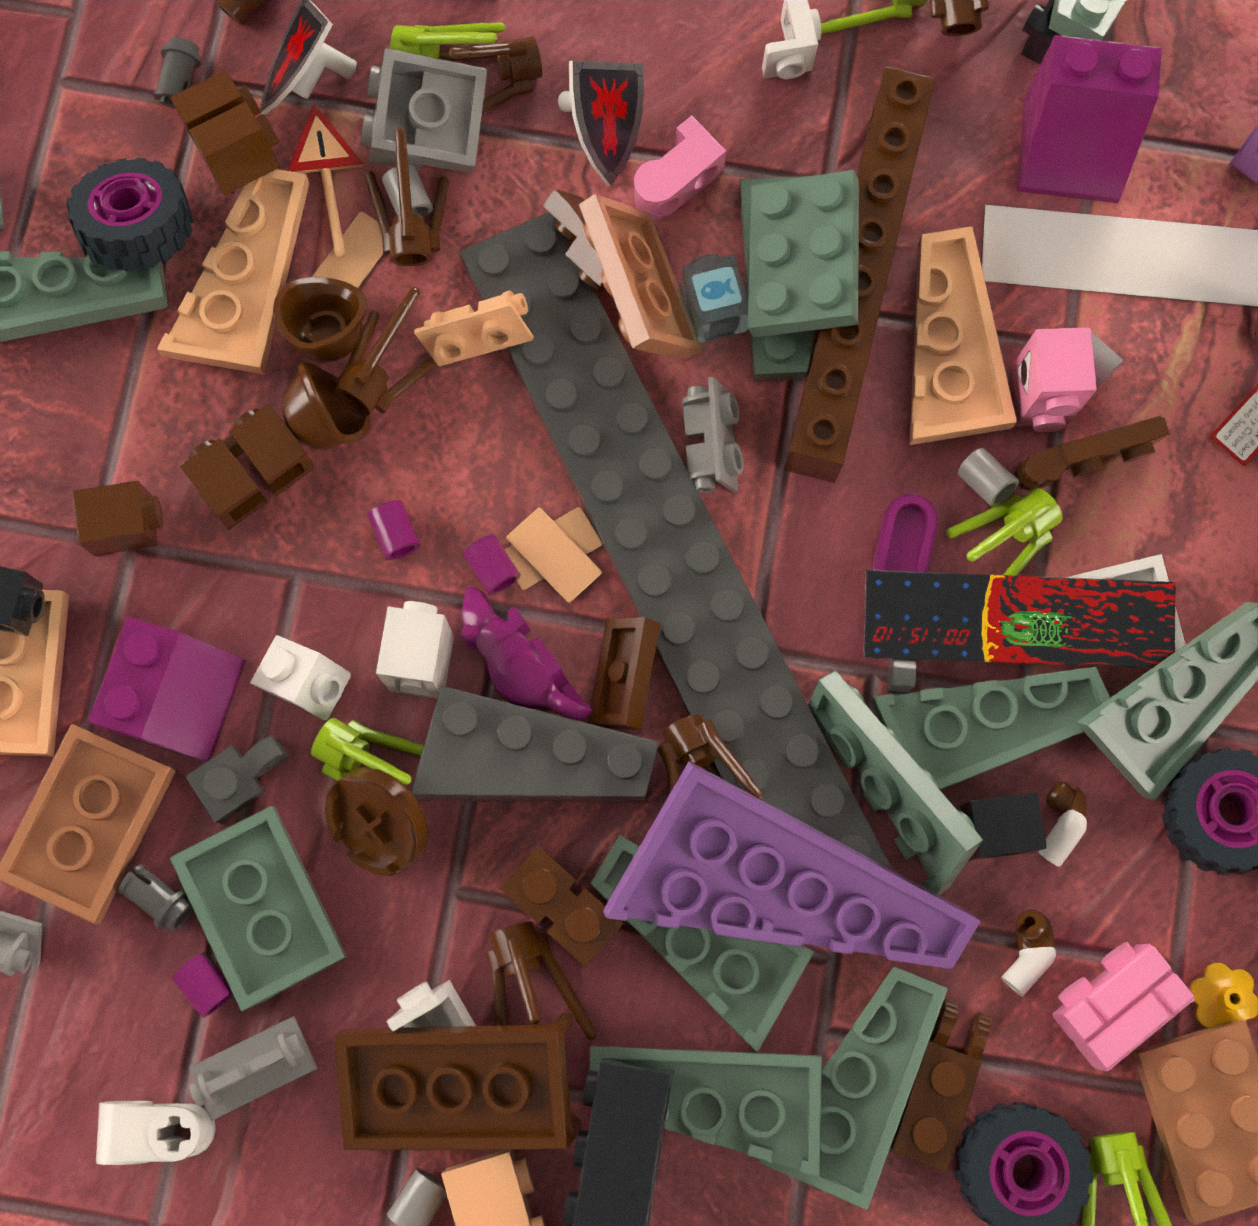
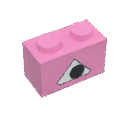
M1091 328L1035 330L1011 366L1016 426H1033V430L1036 432L1061 430L1072 421L1097 391Z

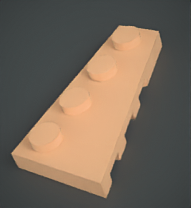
M276 169L244 185L225 221L227 228L216 248L211 247L202 264L204 270L192 293H186L177 310L180 315L170 334H164L157 347V351L162 357L265 374L276 327L273 305L278 292L286 285L309 188L306 174Z
M973 227L922 234L918 242L909 445L1012 429L1017 420Z

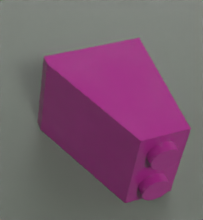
M1055 35L1024 99L1017 191L1118 203L1159 97L1162 48Z

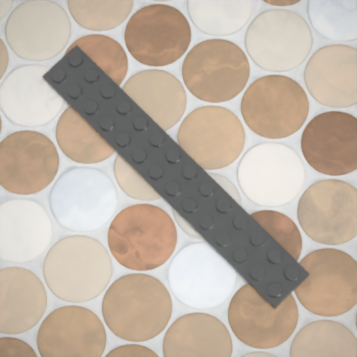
M547 212L459 251L461 261L481 301L500 296L506 291H512L514 295L522 293L526 299L528 312L521 315V318L533 334L534 339L505 349L639 617H646L660 623L656 651L688 715L701 714L705 721H712L721 740L762 791V801L883 866L890 865L692 479H689V473L594 288L586 284L577 275L580 268L565 255L571 243L555 227L558 219L550 212ZM714 751L716 759L713 763L721 779L746 791Z

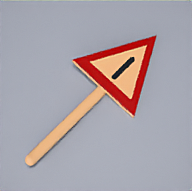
M313 102L288 171L302 174L321 172L334 251L337 257L342 258L345 255V248L331 170L364 167V164Z

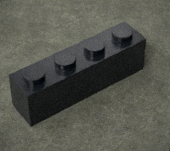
M608 1058L600 1062L598 1071L589 1070L583 1097V1106L592 1107L589 1131L579 1130L573 1157V1166L582 1168L579 1192L569 1190L564 1210L563 1226H650L674 1070Z

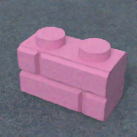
M1128 942L1121 944L1102 959L1101 963L1106 968L1105 971L1090 983L1085 977L1078 979L1058 996L1063 1005L1052 1013L1053 1018L1067 1036L1074 1041L1075 1046L1090 1065L1097 1070H1111L1195 1000L1191 991L1178 975L1173 973L1170 965L1151 944H1136L1133 948Z

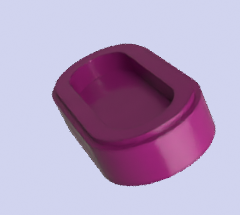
M906 494L897 497L890 503L882 519L871 570L928 572L938 527V514L929 500L920 495Z

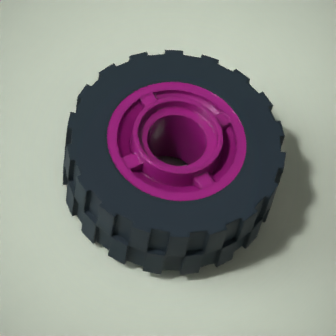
M124 158L110 164H102L93 172L86 173L81 177L82 180L78 185L75 184L71 189L72 195L70 198H67L66 206L69 211L67 212L69 221L81 250L85 256L89 255L91 262L96 265H104L106 269L113 271L122 269L125 272H130L140 268L148 269L155 267L154 264L172 258V254L177 250L180 251L185 246L186 238L190 237L192 233L191 223H193V216L182 183L171 168L167 169L163 163L147 161L146 158H136L134 160Z
M1222 748L1214 753L1208 752L1185 765L1181 772L1168 784L1170 788L1164 794L1162 802L1165 805V813L1162 814L1163 825L1167 826L1169 832L1167 836L1171 844H1175L1181 851L1179 854L1186 861L1191 860L1197 864V868L1203 871L1212 870L1216 871L1217 875H1230L1233 873L1242 874L1258 869V757L1253 755L1252 751L1245 749L1231 751V748ZM1221 799H1227L1237 807L1239 811L1237 825L1227 823L1220 815L1219 803Z
M1013 1102V1105L1001 1103L992 1106L993 1109L988 1112L982 1111L975 1117L976 1121L970 1127L967 1126L962 1133L963 1140L960 1147L957 1146L955 1157L958 1158L957 1168H954L955 1177L960 1182L962 1190L959 1191L963 1200L972 1206L971 1211L990 1226H1066L1070 1222L1074 1224L1080 1217L1078 1213L1082 1206L1088 1203L1090 1194H1088L1089 1184L1093 1183V1172L1089 1168L1090 1154L1088 1149L1083 1147L1080 1141L1083 1138L1077 1130L1069 1127L1066 1124L1067 1120L1058 1114L1022 1102ZM1029 1155L1033 1163L1032 1175L1025 1183L1017 1185L1013 1178L1014 1164L1022 1156Z

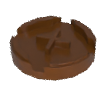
M361 767L342 776L326 794L324 812L329 832L336 843L341 839L343 840L344 844L350 849L346 855L354 864L373 874L393 876L411 867L426 850L428 829L424 812L414 795L397 778L379 769Z

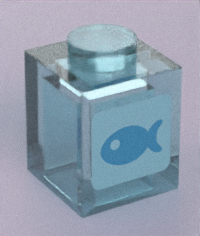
M716 254L703 255L691 261L689 265L683 266L681 290L699 342L702 343L746 332L748 329V299L734 254L720 258Z

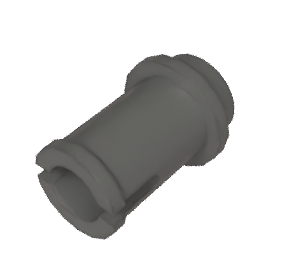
M180 37L170 38L168 44L161 47L160 52L164 61L157 89L153 95L155 100H159V103L171 108H175L170 97L190 88L194 69L199 68L202 63V58L198 54L199 47L194 42Z
M143 864L137 865L134 868V872L138 876L136 877L130 871L121 882L118 893L128 898L155 919L154 927L158 930L166 928L170 932L177 931L193 912V907L188 901L189 898L184 890L176 892L152 874Z

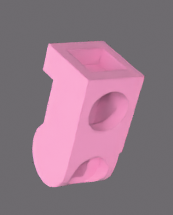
M692 115L676 128L675 147L660 160H650L642 164L635 173V207L650 213L653 220L664 219L671 215L724 172L726 150Z

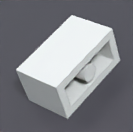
M406 601L404 602L403 609L387 608L376 674L390 692L438 699L441 686L446 687L454 635L445 615L437 614L438 608L436 606L422 602Z

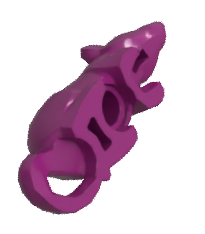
M472 586L465 589L462 607L464 628L461 631V637L465 640L468 647L473 649L478 647L479 652L486 659L491 680L499 695L511 704L526 708L548 707L581 721L588 717L592 709L569 683L563 674L562 668L538 637L531 641L525 638L531 630L515 607L508 610V620H503L495 615L493 607L484 592Z

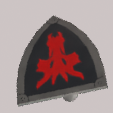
M301 0L279 44L264 88L260 107L261 114L265 115L275 108L291 91L308 99L325 67L345 79L351 78L357 66L355 60L324 43L333 24L311 0Z
M569 61L570 91H564L559 95V108L563 112H572L582 149L593 169L607 186H611L625 167L637 140L643 111L644 63Z

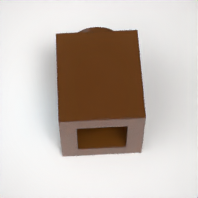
M139 481L73 491L78 543L93 556L158 546L156 529L163 527L162 507L158 497L152 496Z

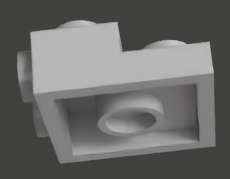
M385 48L381 67L371 65L367 97L377 100L375 115L365 114L360 146L370 148L368 162L392 167L397 166L395 130L398 127H402L406 134L408 164L414 165L417 171H420L422 164L472 174L476 164L487 69Z

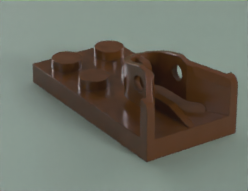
M563 1013L552 1025L398 1028L395 1031H392L390 1028L340 1030L334 1035L344 1150L567 1149L578 1135L579 1130H581L580 1118L570 1111L564 1034L573 1024L572 1014Z

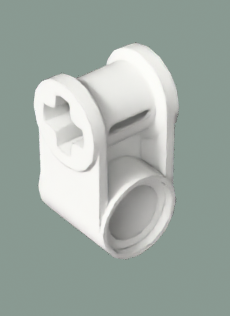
M153 1101L100 1102L96 1164L130 1165L148 1162H175L199 1155L210 1146L214 1139L216 1131L215 1121H211L206 1108L193 1103H153ZM181 1124V1127L190 1128V1139L184 1141L183 1137L174 1136V1125Z

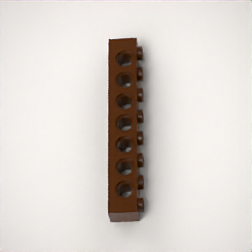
M886 66L884 68L857 171L859 180L858 325L818 330L784 471L835 483L843 466L936 78Z

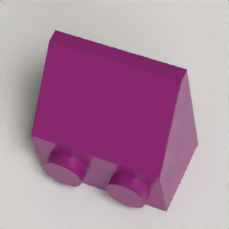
M127 616L88 723L113 734L207 762L212 758L246 660L183 633Z

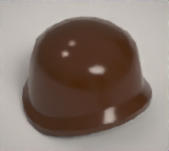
M307 277L291 281L282 287L274 301L273 316L280 334L301 356L310 361L327 363L338 361L349 355L357 346L368 304L363 292L352 284L332 278Z
M302 362L298 365V375L288 386L282 397L283 416L294 436L305 445L316 450L331 449L341 444L355 442L365 436L370 428V415H359L339 401L334 393L337 387L335 382L338 379L336 376L314 364Z

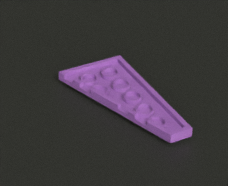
M690 761L687 763L603 909L605 917L609 919L626 921L627 918L656 922L657 926L677 929L679 925L713 930L717 935L802 947V944L829 947L832 952L852 954L853 951L883 955L888 960L953 969L981 922L973 913Z

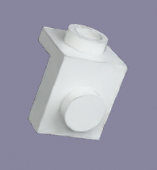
M784 0L780 21L785 41L773 42L765 46L762 64L764 78L780 77L782 79H792L801 76L807 71H812L818 48L817 40L821 39V22L818 10L816 8L810 9L808 0Z
M276 635L250 683L269 694L304 709L322 720H327L340 699L351 674L321 653Z
M450 980L432 990L428 983L424 982L397 999L401 1009L386 1021L392 1031L402 1026L404 1028L476 1026Z

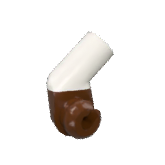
M1063 781L1055 783L1046 796L1048 806L1059 813L1056 825L1045 839L1047 849L1038 851L1040 855L1058 867L1063 864L1084 835L1087 826L1086 796L1079 787L1073 789L1068 783Z
M1032 909L1023 911L1016 919L1015 932L1019 958L1001 977L1006 985L1021 997L1048 970L1056 958L1053 928L1050 920L1041 912Z

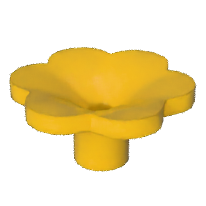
M1223 963L1207 965L1203 972V977L1194 979L1188 988L1194 995L1195 1000L1193 1002L1196 1004L1194 1014L1198 1023L1209 1028L1234 1019L1246 1020L1257 1016L1258 997L1253 993L1254 980L1250 973L1242 969L1231 970ZM1230 995L1233 996V1002H1232V1003H1231V1001H1230Z

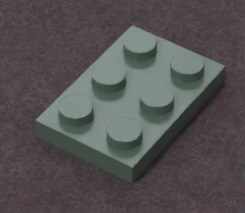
M848 170L752 185L748 330L753 337L858 325L859 180L855 171Z
M270 806L170 857L241 1011H247L348 958L276 807Z

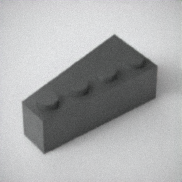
M441 686L411 793L417 801L644 803L659 742Z

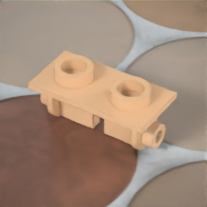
M506 291L500 296L480 301L478 311L474 312L470 305L442 313L440 311L434 312L431 315V319L424 322V327L417 328L414 331V334L439 367L534 339L533 334L521 318V315L528 312L526 299L522 293L514 295L512 291Z

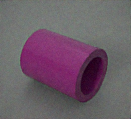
M401 500L383 503L368 512L367 517L386 560L402 558L420 547L419 540Z
M495 534L482 537L471 544L463 553V556L489 595H495L505 590L521 576Z
M204 952L186 962L171 977L202 1018L215 1012L233 996L228 982Z

